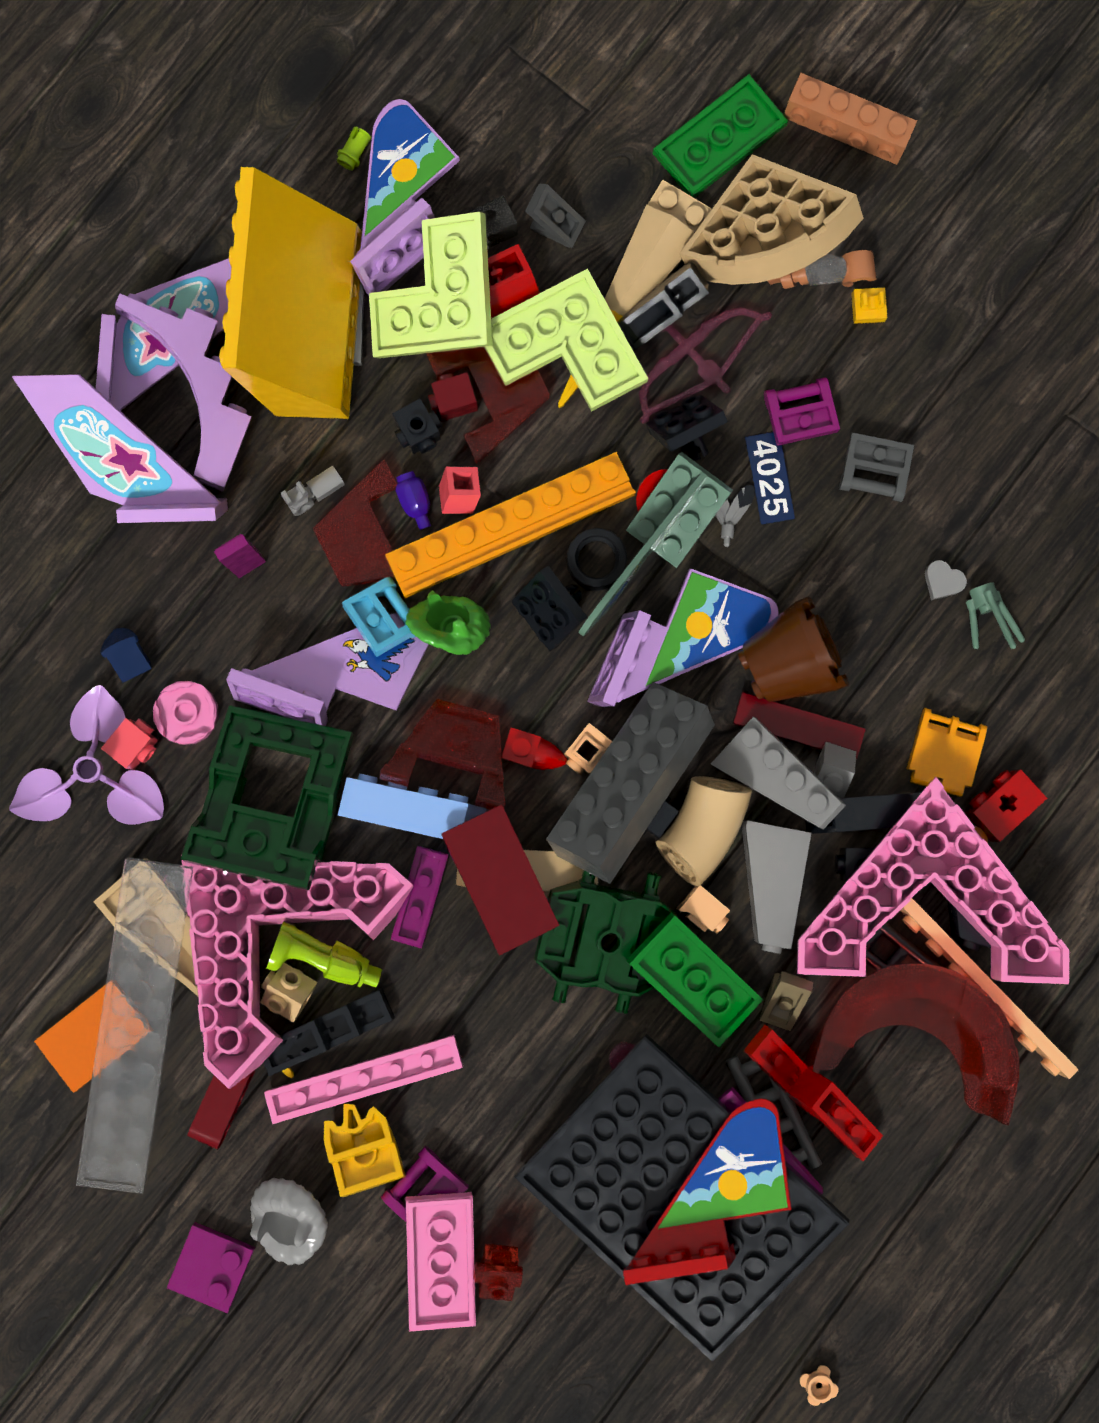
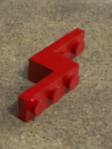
M764 1025L744 1049V1052L797 1106L819 1119L860 1160L864 1161L883 1137L878 1129L831 1080L809 1068L768 1026Z

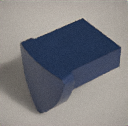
M116 628L105 639L100 653L103 658L107 657L122 683L152 669V666L138 643L139 639L136 634L126 628Z

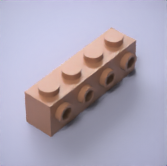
M803 73L799 75L784 116L792 122L896 165L917 123V120Z

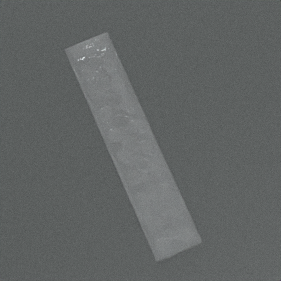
M129 857L124 860L76 1186L141 1194L145 1190L192 881V866Z

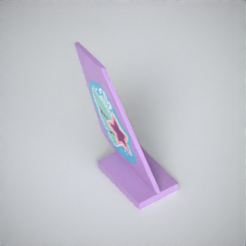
M229 258L135 295L144 298L147 301L146 305L158 310L162 306L175 311L180 319H183L186 308L191 310L201 308L213 314V319L218 320L214 339L224 331L223 315L228 311L226 282L228 279H231L232 268ZM102 314L96 390L121 411L178 367L179 364L161 342L141 326L122 316L116 325L115 315Z
M80 374L12 376L89 493L123 505L116 510L117 523L216 521L228 511L227 498H216Z

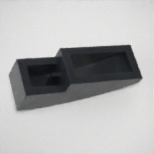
M690 261L656 287L617 322L632 350H636L682 317L686 309L709 294L710 285L694 263Z

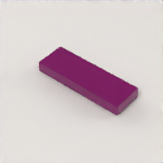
M239 534L214 551L219 561L238 578L266 562L258 549L243 534Z
M417 846L408 881L413 884V888L398 912L391 940L423 948L449 854Z

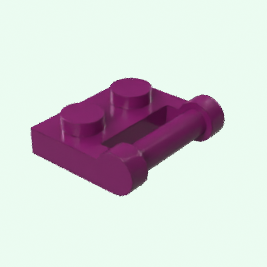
M826 377L816 379L815 383L780 391H775V389L764 391V401L769 412L777 446L839 432L840 426L829 382ZM818 395L820 398V402L780 410L779 406L780 403Z
M424 1146L418 1153L419 1158L405 1173L406 1177L401 1178L391 1190L387 1189L381 1196L383 1202L405 1222L406 1204L402 1202L401 1198L428 1167L436 1173L416 1196L464 1193L469 1187L427 1146Z

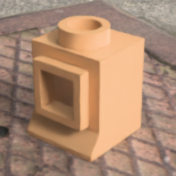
M589 723L564 755L569 758L566 764L579 775L584 771L590 775L612 741ZM586 740L598 749L589 762L577 753V750Z
M701 885L695 886L676 908L679 911L688 912L685 917L703 932H706L708 929L718 934L729 921L726 915L730 910Z

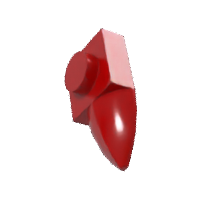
M510 728L501 759L540 770L554 769L566 765L567 759L551 742L540 736Z

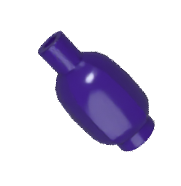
M414 471L396 477L398 482L396 494L404 512L409 517L415 518L419 530L430 527L431 524L427 516L430 510V499L423 480L416 477Z

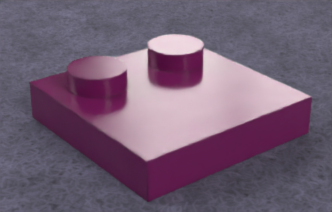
M195 1222L191 1227L167 1289L228 1313L255 1247Z

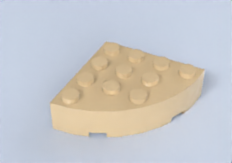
M752 154L679 254L685 265L692 261L708 282L731 285L759 283L786 276L807 267L827 255L844 241L864 218L856 194Z

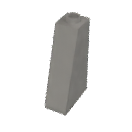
M743 821L742 832L754 941L763 944L762 950L781 954L782 948L791 949L811 833L758 822Z

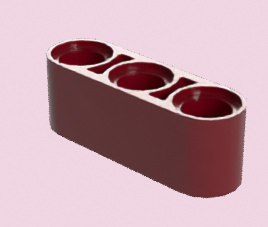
M256 1069L231 1089H228L214 1075L187 1136L218 1150L229 1131Z

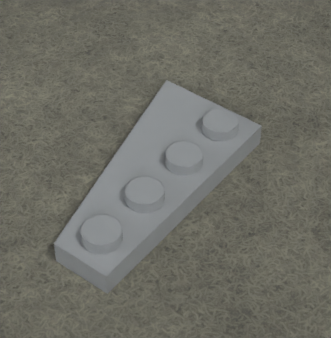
M752 717L711 763L714 767L821 829H825L846 806L839 797L755 717Z

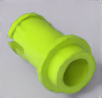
M358 127L353 128L344 148L339 149L337 152V162L342 167L353 171L354 167L360 165L359 158L371 140L369 133Z

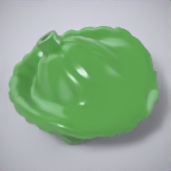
M433 590L428 593L426 600L418 602L417 605L409 608L405 621L411 633L422 642L456 655H468L472 651L477 650L489 636V629L491 628L489 616L473 600L464 596L444 595L440 597Z

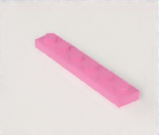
M451 1035L268 1089L264 1092L272 1124L461 1069L463 1068V1063L455 1035Z

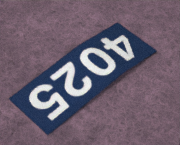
M774 432L745 437L761 525L795 519L782 445H776Z

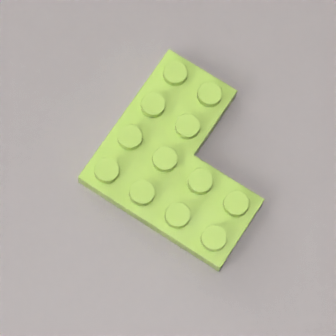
M474 212L422 220L425 286L369 293L372 352L374 358L493 346L486 215L484 213Z
M588 268L491 319L493 346H486L484 348L505 386L562 357L592 412L648 382L646 373Z

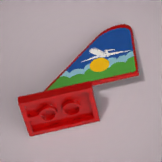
M764 1098L751 1100L739 1106L728 1116L634 1258L631 1259L630 1264L623 1270L625 1285L728 1269L736 1255L733 1243H728L725 1220L792 1209L779 1111L772 1101Z

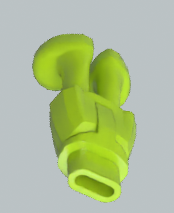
M287 922L282 923L266 969L277 971L286 960L297 959L309 963L322 971L326 979L348 985H354L358 982L357 987L360 988L363 983L376 988L382 972L381 968L369 965V959L338 940L333 947L326 945Z

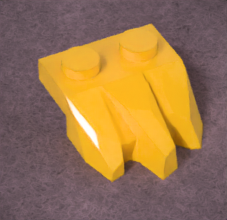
M344 1104L343 1123L341 1126H337L333 1121H324V1144L328 1161L333 1166L340 1197H346L406 1177L397 1142L386 1117L374 1106L368 1110L366 1118L361 1119L355 1105Z

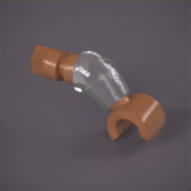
M858 250L846 253L842 257L827 254L803 269L780 278L768 280L767 282L770 285L781 282L783 288L788 289L796 287L797 282L801 285L810 284V286L842 282L843 286L851 287L854 285L853 282L874 281L876 280L873 252Z

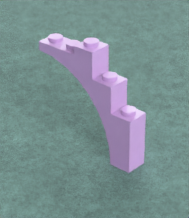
M119 293L115 304L116 313L141 326L160 341L178 362L189 381L198 406L201 426L200 453L193 477L202 484L224 492L252 416L247 415V410L232 403H229L228 407L222 405L233 377L222 368L220 357L212 356L211 359L206 357L217 329L218 320L213 319V314L201 308H195V310L186 308L183 319H180L178 314L169 308L161 306L158 310L146 305L147 301L138 295L130 293L127 297Z

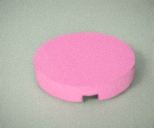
M177 681L165 687L153 706V721L159 733L169 741L181 745L196 744L206 739L215 729L219 718L218 704L213 694L203 685L192 681Z

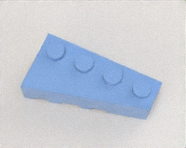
M359 773L358 779L346 777L338 816L443 839L441 833L486 812V809L468 804L469 797L449 793L448 799L437 797L438 790L419 786L417 793L408 791V784L389 780L388 786L377 784V777Z

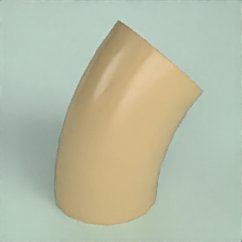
M695 776L691 778L687 795L679 813L666 832L656 841L657 848L665 861L680 877L691 885L700 886L713 873L733 844L748 809L752 793L749 787L737 782L714 777Z

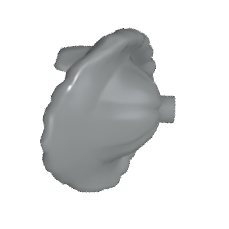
M271 1178L269 1181L262 1182L255 1189L250 1206L251 1237L260 1242L274 1260L284 1262L287 1265L303 1264L322 1246L327 1233L328 1221L325 1218V1212L321 1208L320 1203L310 1191H307L302 1185H297L293 1180Z

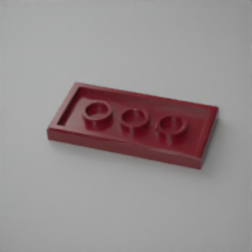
M502 805L441 833L499 956L560 926Z

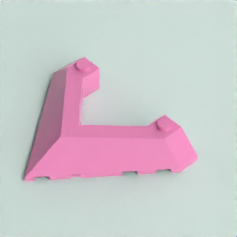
M934 777L798 939L797 974L866 977V942L929 882L947 898L991 945V979L1001 982L1069 984V949L1056 936L1034 903L1026 897L1018 886V882L988 843L980 837L974 829V825L958 804H955L943 789L944 786L938 778Z
M182 860L186 881L187 913L190 917L191 926L189 931L194 976L199 998L200 1030L203 1034L204 1066L228 1089H231L261 1066L283 1041L260 1018V925L350 919L374 940L397 915L412 890L413 884L389 863L318 862L310 890H304L196 865Z

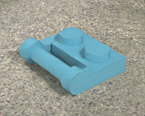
M391 577L380 580L342 602L344 610L376 657L407 639L416 637L405 623L409 608L397 592V585ZM385 596L405 624L403 627L398 628L378 597Z

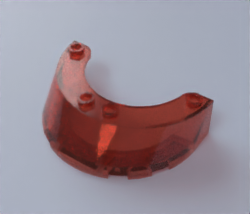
M909 963L889 966L864 977L848 989L837 1001L808 1050L804 1063L812 1072L819 1073L820 1070L836 1068L849 1048L854 1047L855 1042L859 1038L875 1029L892 1025H905L925 1030L938 1038L954 1056L962 1075L966 1105L977 1113L990 1116L998 1122L1009 1126L1019 1082L1018 1049L1015 1048L1014 1038L1010 1030L1011 1026L999 1005L977 983L956 971L931 964Z

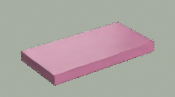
M472 1192L405 1197L409 1332L476 1326Z

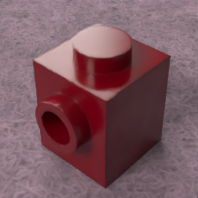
M467 372L456 376L452 373L438 377L436 382L431 383L433 394L428 395L432 411L440 413L442 422L478 411L477 401Z

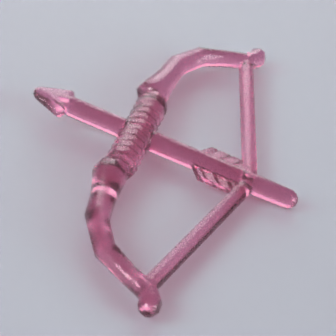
M742 307L726 310L716 317L703 322L701 328L687 339H684L672 324L662 330V332L666 330L677 341L679 346L666 357L658 360L657 364L647 375L648 382L641 386L639 398L643 415L640 418V422L646 423L649 421L651 414L714 383L724 393H730V387L721 377L759 324L772 317L771 312L761 314ZM744 315L755 319L721 368L713 360H704L694 349L706 339L711 331L731 317ZM686 354H689L699 365L697 373L705 382L649 408L647 393L651 383L668 367L676 364Z

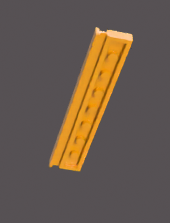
M617 452L389 552L385 554V557L404 598H407L635 496L636 492L629 482L630 479Z

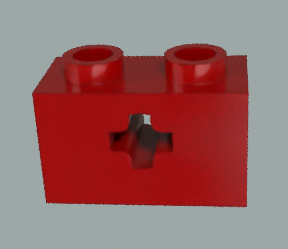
M1021 769L1010 772L1008 770L1003 771L992 781L995 786L988 793L982 791L969 802L971 808L965 814L977 827L985 832L990 842H1001L1047 799ZM1000 798L1008 799V801H1006L1005 803L1007 809L999 808L1002 804Z

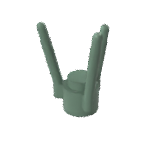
M993 582L969 591L971 600L966 601V605L969 610L974 649L979 648L976 613L978 609L981 614L993 611L1011 649L1016 648V643L1008 625L1019 642L1025 641L1023 634Z

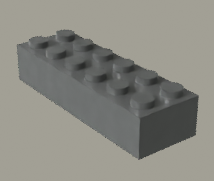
M652 682L546 838L555 854L563 860L611 884L715 726L708 706Z

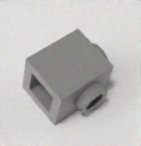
M825 742L815 764L814 774L838 797L844 798L855 774L856 751Z

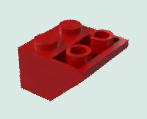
M519 244L488 258L491 319L540 294L532 270Z

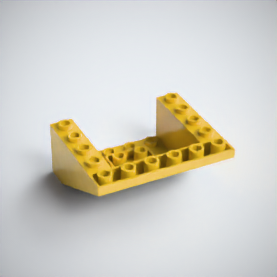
M241 167L240 180H237L235 184V196L238 203L237 213H234L232 216V229L235 235L234 246H231L229 249V262L232 268L231 279H228L226 282L228 311L223 315L225 344L221 347L219 354L222 368L275 416L349 419L360 294V280L350 261L360 250L362 231L357 223L254 167Z

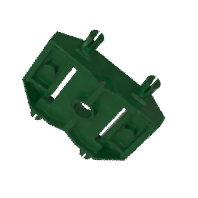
M584 870L579 881L550 889L548 902L560 926L539 936L534 959L556 981L552 997L553 1001L559 1003L560 1000L561 1003H566L569 985L599 987L619 993L614 1010L627 1014L631 996L639 997L654 988L626 960L671 912L678 918V915L663 903L657 894L661 875L648 872L645 888L642 893L596 885L594 882L595 876ZM583 903L588 904L574 965H569ZM609 933L616 934L617 942L613 947L603 948L601 946V940L605 935Z

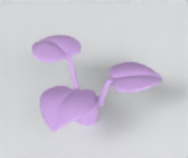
M98 685L84 694L71 714L70 728L73 736L79 741L92 740L87 755L75 761L73 765L74 774L62 784L60 775L51 769L39 768L29 772L18 785L14 799L9 807L12 813L32 821L58 819L69 810L72 804V799L65 789L69 788L76 780L85 783H94L100 780L115 788L107 797V807L109 813L117 821L128 825H136L160 820L163 817V797L156 782L149 775L138 770H129L121 776L119 783L103 775L102 763L94 758L98 740L106 743L126 718L121 705L103 686Z

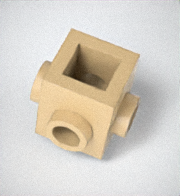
M283 963L277 973L271 970L261 986L265 992L260 1003L273 1013L280 1014L294 1023L308 1003L318 982L306 976L299 969Z

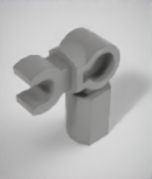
M332 465L306 482L307 487H304L302 482L298 481L296 486L288 492L285 490L281 492V496L294 516H299L314 505L315 499L319 502L345 484Z

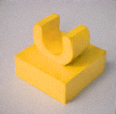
M885 287L853 290L851 294L854 324L886 321Z

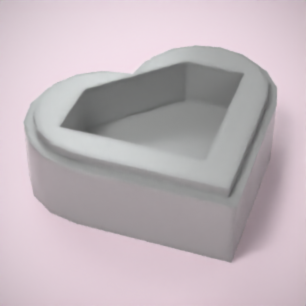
M942 560L932 562L925 570V579L931 600L958 594L967 584L963 572L951 569L949 564Z

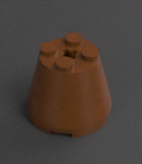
M809 596L793 603L744 642L743 650L738 652L742 666L745 670L750 668L755 679L751 682V685L759 700L766 698L768 702L837 691L849 685L846 674L840 675L838 669L842 667V659L823 618L821 619L819 614L815 615L812 613L811 609L815 608V604Z

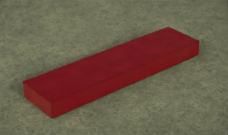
M743 692L740 695L732 723L744 727L752 717H755L776 737L822 750L825 742L856 751V760L866 730L862 727L777 702H768L763 698L759 700L757 696Z

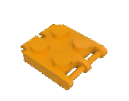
M924 708L907 765V770L912 771L910 782L927 787L933 778L937 777L947 793L959 797L962 796L965 787H972L987 726L983 724L979 726L959 721V717L952 716L947 718L931 713V709ZM931 719L941 723L948 724V728L934 723H930L929 720ZM957 728L976 732V736L958 731Z

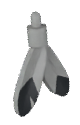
M753 485L743 487L731 505H729L727 499L716 514L719 523L722 525L721 538L724 539L725 547H728L730 540L734 538V525L742 518L754 499L755 487Z

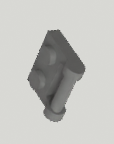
M852 432L849 437L839 490L849 492L850 489L889 496L892 497V501L902 502L906 492L914 445ZM856 468L896 476V482L894 485L854 477V470Z

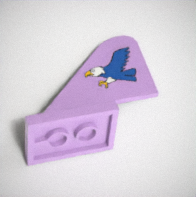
M397 613L390 614L398 628L405 625ZM355 628L254 670L242 669L238 671L231 668L226 681L233 699L281 717L326 726L328 722L327 710L336 689L397 711L429 644L422 642L417 637L409 638L376 657L361 633Z

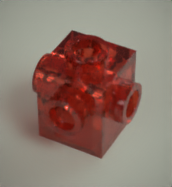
M485 1244L482 1261L476 1262L473 1281L474 1283H479V1298L512 1301L515 1287H521L523 1267L518 1266V1247Z

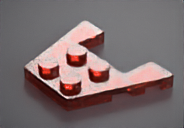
M484 347L426 353L436 378L467 366L493 422L464 435L476 463L482 461L550 399V394L538 369L505 386Z
M385 460L380 462L313 528L342 587L379 582L386 577L395 578L385 557V554L392 552L393 549L369 504L371 501L396 489L397 483Z
M436 699L414 727L412 734L398 747L389 763L383 766L380 772V779L408 787L417 758L482 775L475 806L490 810L499 805L505 808L499 716Z

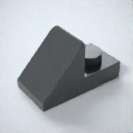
M538 184L525 210L534 219L530 229L568 248H573L586 222L548 184Z

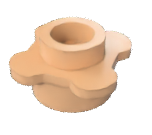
M825 1365L818 1366L817 1370L810 1374L803 1373L800 1376V1384L806 1388L808 1393L807 1400L813 1406L825 1403L838 1394V1386L832 1382L830 1378L831 1371ZM822 1383V1387L817 1388L816 1384Z

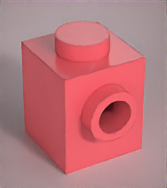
M446 466L439 484L442 514L474 513L481 496L477 467Z
M125 718L101 749L124 768L135 770L141 762H147L155 753L156 748L154 745L158 742V739L151 734L154 729L140 718L136 722Z

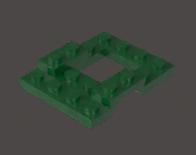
M229 705L209 767V790L201 814L191 825L181 860L310 890L318 861L321 862L338 805L337 793L354 738L353 733ZM253 746L311 758L294 817L239 805L247 781L244 774Z

